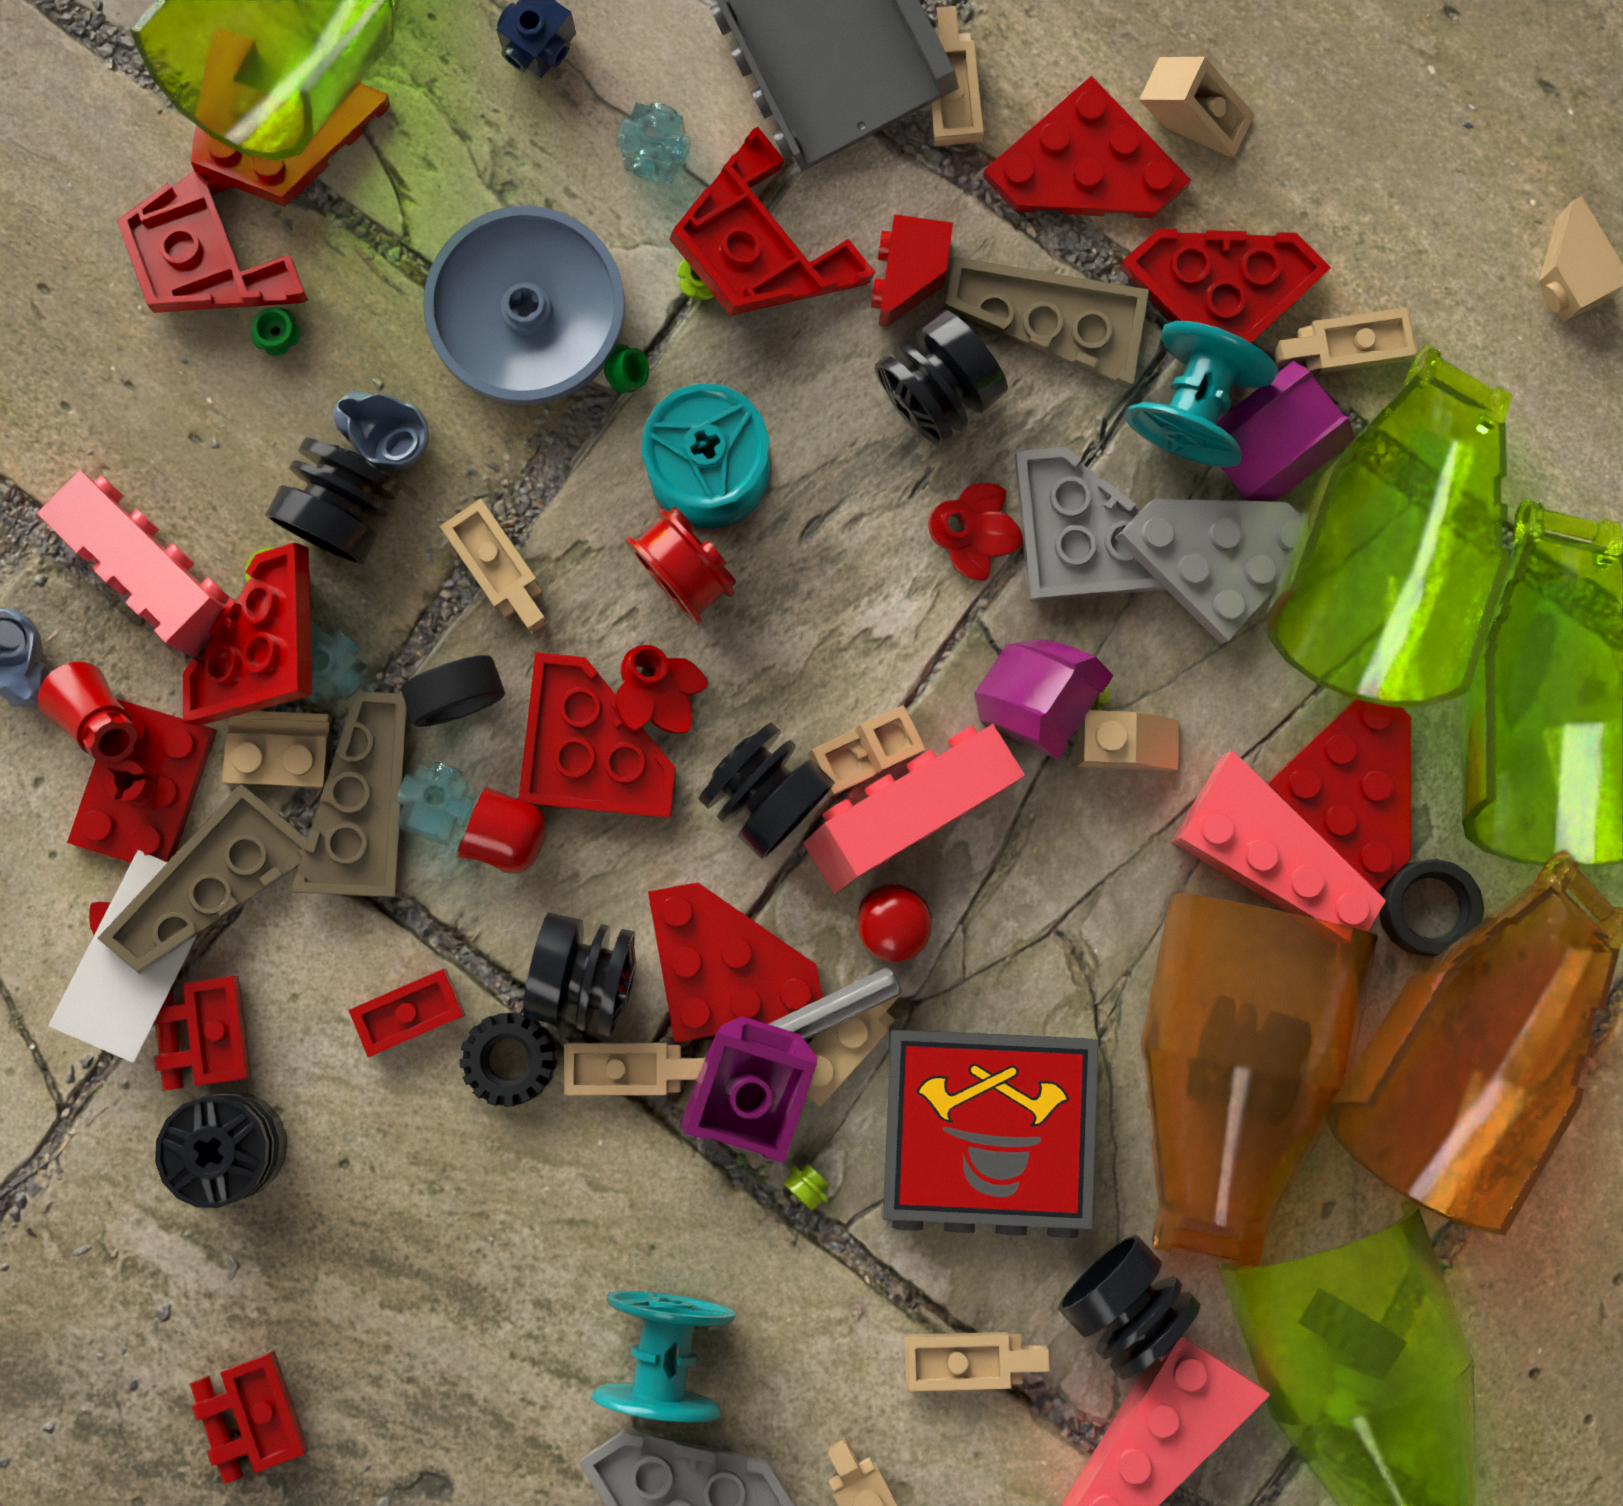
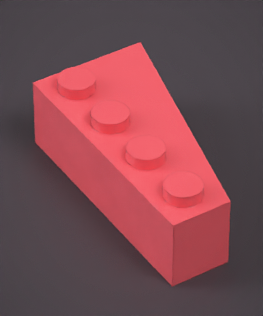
M79 470L37 514L80 557L87 562L91 560L95 564L92 567L94 571L108 585L122 596L126 594L129 597L125 603L137 615L156 628L154 632L165 643L192 658L196 657L214 638L208 631L230 596L210 577L201 582L191 573L189 569L195 564L194 561L173 542L165 548L154 537L160 529L141 511L136 509L132 514L126 511L118 503L124 495L102 475L95 481Z
M994 724L980 732H977L973 725L962 730L947 741L951 749L937 757L932 749L923 753L906 765L910 771L907 775L894 781L891 774H888L864 789L868 796L866 799L852 806L849 799H845L822 814L826 822L803 844L833 894L848 887L868 870L874 871L902 853L908 846L918 844L942 829L948 822L959 819L1026 776Z
M1233 750L1219 758L1171 840V843L1344 946L1361 945L1386 901Z
M1182 1335L1179 1341L1164 1356L1142 1371L1061 1506H1159L1271 1394L1251 1378Z

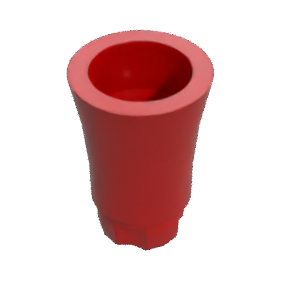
M71 662L56 668L44 679L39 688L37 699L41 713L45 718L62 728L72 737L84 752L90 754L101 763L106 761L118 763L133 753L134 743L138 738L136 728L132 723L130 715L113 695L104 674L98 667L87 662Z

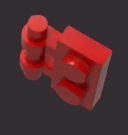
M239 976L182 983L185 1004L174 1005L171 987L153 1023L156 1029L158 1055L153 1056L155 1071L161 1072L163 1091L184 1088L181 1067L192 1066L195 1086L251 1078ZM187 1020L190 1050L180 1052L176 1022Z
M275 1350L220 1372L226 1392L215 1393L210 1375L189 1383L196 1402L191 1405L195 1420H202L211 1446L206 1452L211 1466L217 1465L223 1484L244 1476L238 1457L244 1454H248L255 1474L304 1455L309 1450ZM230 1408L234 1412L241 1433V1437L234 1439L230 1437L222 1411Z

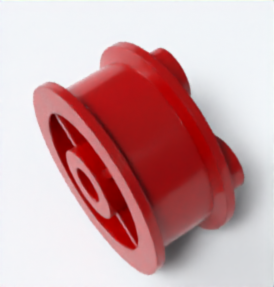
M674 506L669 512L661 509L658 511L659 522L638 540L628 537L625 542L640 564L674 604L693 623L699 625L702 623L699 614L721 595L725 594L728 597H732L735 594L732 587L737 582L724 567L727 563L709 541L706 540L703 544L693 533L694 527L677 507Z

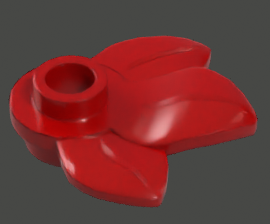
M977 483L970 485L962 491L957 500L942 502L933 509L929 516L928 529L933 541L941 548L948 550L953 567L960 574L973 580L986 581L988 579L991 569L990 557L1008 555L1023 545L1022 532L1018 524L1010 516L1000 512L1005 502L1006 490L997 484ZM950 516L956 517L961 524L959 533L950 529L948 525Z
M642 645L630 649L620 664V674L624 682L615 695V706L619 718L632 732L641 729L650 720L654 726L665 732L686 734L690 730L692 722L691 704L688 696L695 695L707 688L708 681L691 661L685 658H667L664 652L655 646ZM636 668H647L651 672L652 677L640 674Z

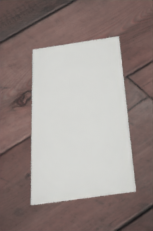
M140 850L137 851L48 1025L53 1029L134 1063L197 937L196 935L140 974L97 939L167 864V862L151 855L144 856V853Z

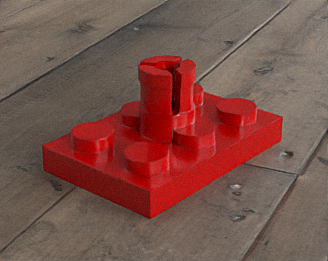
M117 699L119 704L130 715L138 733V738L134 743V751L125 760L118 763L110 761L101 763L95 760L67 843L130 863L138 850L142 851L144 856L151 855L168 862L177 852L218 730L205 725L195 726L183 723L182 718Z

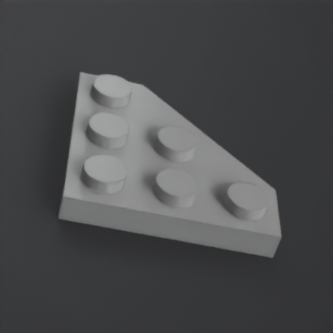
M1067 447L1016 451L1014 459L1029 602L1166 590L1115 539L1140 512L1135 507V502L1106 479L1102 480L1081 463L1082 459Z
M1153 499L1115 537L1220 644L1229 641L1322 538L1288 502Z
M622 1430L581 1457L579 1464L605 1506H797L769 1460L638 1431Z

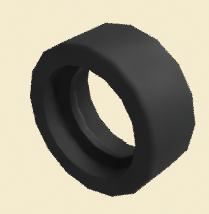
M478 655L445 663L414 676L401 687L412 723L417 727L442 724L465 717L493 705L505 696V690L495 662L489 655Z
M1431 859L1406 864L1381 889L1380 895L1386 900L1379 912L1381 926L1390 940L1407 953L1425 957L1455 953L1471 943L1481 928L1484 914L1481 890L1471 874L1455 863ZM1434 878L1442 880L1452 887L1458 897L1460 907L1458 921L1453 929L1442 937L1427 938L1419 936L1408 927L1403 919L1401 910L1403 895L1409 886L1419 879Z

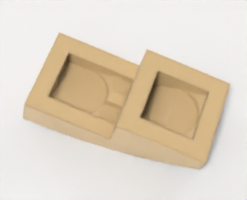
M902 705L860 724L856 729L811 749L807 754L813 762L835 781V784L827 793L828 797L831 798L905 762L926 749L905 706Z

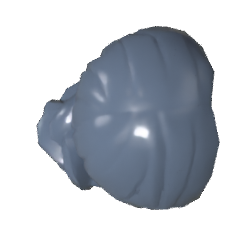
M357 390L346 394L334 406L333 416L337 430L348 441L352 442L359 455L373 462L381 471L394 473L408 469L421 458L429 443L428 422L421 411L414 405L381 393L372 395Z
M0 608V695L12 707H31L38 704L39 688L44 679L50 674L46 665L40 661L42 654L41 636L33 621L17 609Z

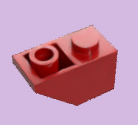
M894 214L892 232L882 230L878 260L887 262L885 279L875 278L871 308L880 309L879 326H890L943 287L953 228L952 222Z

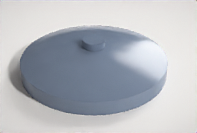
M511 206L485 213L461 227L450 237L437 254L427 277L423 302L424 318L430 340L438 356L453 376L467 388L483 397L500 403L524 406L540 405L565 398L590 383L604 369L607 359L619 344L626 308L624 289L617 265L599 237L575 218L553 209L538 206Z

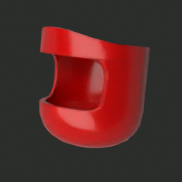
M486 787L473 810L464 837L458 847L456 858L470 862L472 859L478 860L508 874L524 872L534 864L542 850L547 829L545 818L536 806Z
M885 884L872 889L861 900L858 907L857 930L863 946L874 957L885 962H904L916 957L926 947L932 931V915L927 902L915 890L902 884Z

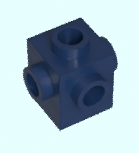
M519 0L516 4L511 3L501 13L497 23L498 28L496 29L502 47L501 54L504 59L515 69L521 72L529 69L540 78L545 75L551 66L556 68L563 62L570 49V41L576 35L572 12L555 0Z

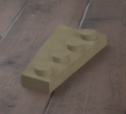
M953 257L944 310H948L961 318L1131 390L1134 385L1149 290Z
M355 691L332 767L320 798L317 813L304 847L302 859L290 890L291 893L395 897L406 722V703L402 694Z
M240 784L97 939L140 974L300 865L307 839L244 785Z

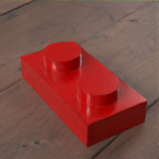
M444 968L348 1010L367 1057H373L466 1016L449 973Z

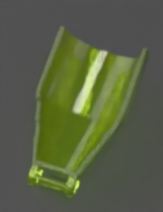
M156 0L130 28L135 46L151 78L178 111L213 139L245 155L279 161L301 155L381 59L394 40L405 0Z
M1425 344L1417 352L1403 387L1329 466L1310 493L1266 613L1268 638L1288 664L1313 682L1349 698L1390 707L1431 706L1456 698L1470 690L1509 566V548L1503 547L1502 523L1508 519V504L1501 503V479L1507 476L1505 418L1512 400V393L1500 386L1492 388L1441 358V351L1429 344Z
M1524 499L1519 504L1515 514V546L1462 677V825L1465 838L1486 853L1516 863L1554 868L1602 867L1623 863L1622 525L1620 522L1602 518L1596 522L1544 509V505L1541 502ZM1545 530L1592 541V543L1545 532Z
M1407 1200L1400 1203L1404 1216L1395 1223L1373 1234L1336 1248L1269 1265L1241 1267L1224 1263L1217 1266L1257 1382L1271 1394L1264 1401L1268 1414L1337 1506H1476L1474 1360L1420 1209L1415 1201Z

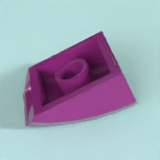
M1294 361L1280 371L1271 385L1259 387L1216 423L1217 426L1224 429L1237 441L1243 454L1242 460L1237 466L1220 468L1244 498L1249 501L1277 502L1344 451L1356 439L1349 418L1343 415L1312 376L1311 371Z
M1034 639L1006 644L974 692L980 721L987 726L994 724L997 731L1058 761L1069 745V739L1100 692H1104L1113 678V674L1096 656L1055 641Z
M741 1016L719 1027L697 1077L680 1126L685 1134L704 1140L706 1137L760 1153L764 1158L784 1163L817 1065V1056L801 1034Z

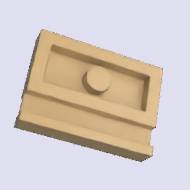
M252 711L230 717L228 719V732H225L222 783L227 785L242 784L250 786L324 789L329 774L331 744L329 733L332 716L315 713Z

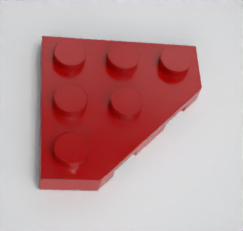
M1092 75L985 168L982 176L1015 212L1035 213L1036 209L1064 211V214L1088 216L1120 213L1133 214V218L1153 219L1187 189L1191 182V179Z
M1157 228L1121 262L1119 267L1139 288L1149 290L1148 298L1172 322L1189 321L1217 327L1239 336L1251 344L1331 269L1298 233L1276 232L1275 235H1247V231L1207 230L1206 233H1177V229Z
M293 542L255 555L245 571L251 577L237 600L229 597L208 631L214 637L201 659L193 657L182 674L183 723L201 726L312 695L309 547Z
M535 652L518 799L535 806L671 819L676 768L643 727L632 732L623 724L615 706L616 694L586 657Z
M1374 681L1285 764L1267 784L1378 891L1411 859V716L1377 681Z
M696 882L648 891L674 1043L714 1036L719 1027L741 1016L770 1024L823 998L817 965L700 883Z

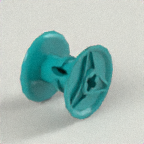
M1174 321L1164 324L1161 332L1163 344L1171 355L1187 367L1183 376L1175 377L1171 388L1175 389L1176 392L1170 405L1153 402L1133 404L1126 410L1125 420L1144 439L1182 458L1211 466H1237L1242 460V451L1237 441L1224 429L1216 425L1220 413H1226L1230 409L1232 400L1228 395L1232 386L1259 388L1271 385L1280 373L1276 363L1260 348L1220 328L1189 321Z
M697 383L674 390L655 406L644 425L641 453L654 497L667 512L675 506L684 514L693 527L718 529L738 523L756 509L769 486L771 462L768 450L770 439L763 416L746 396L725 385Z
M645 1291L609 1292L607 1302L612 1308L634 1317L643 1318L640 1342L633 1345L631 1356L637 1359L633 1383L623 1382L600 1385L594 1390L591 1400L602 1407L616 1412L655 1420L694 1423L720 1419L721 1408L716 1402L703 1395L686 1391L685 1388L688 1368L695 1365L697 1354L691 1352L695 1326L728 1325L735 1319L736 1311L713 1302L679 1295ZM679 1346L678 1360L676 1362L677 1348Z

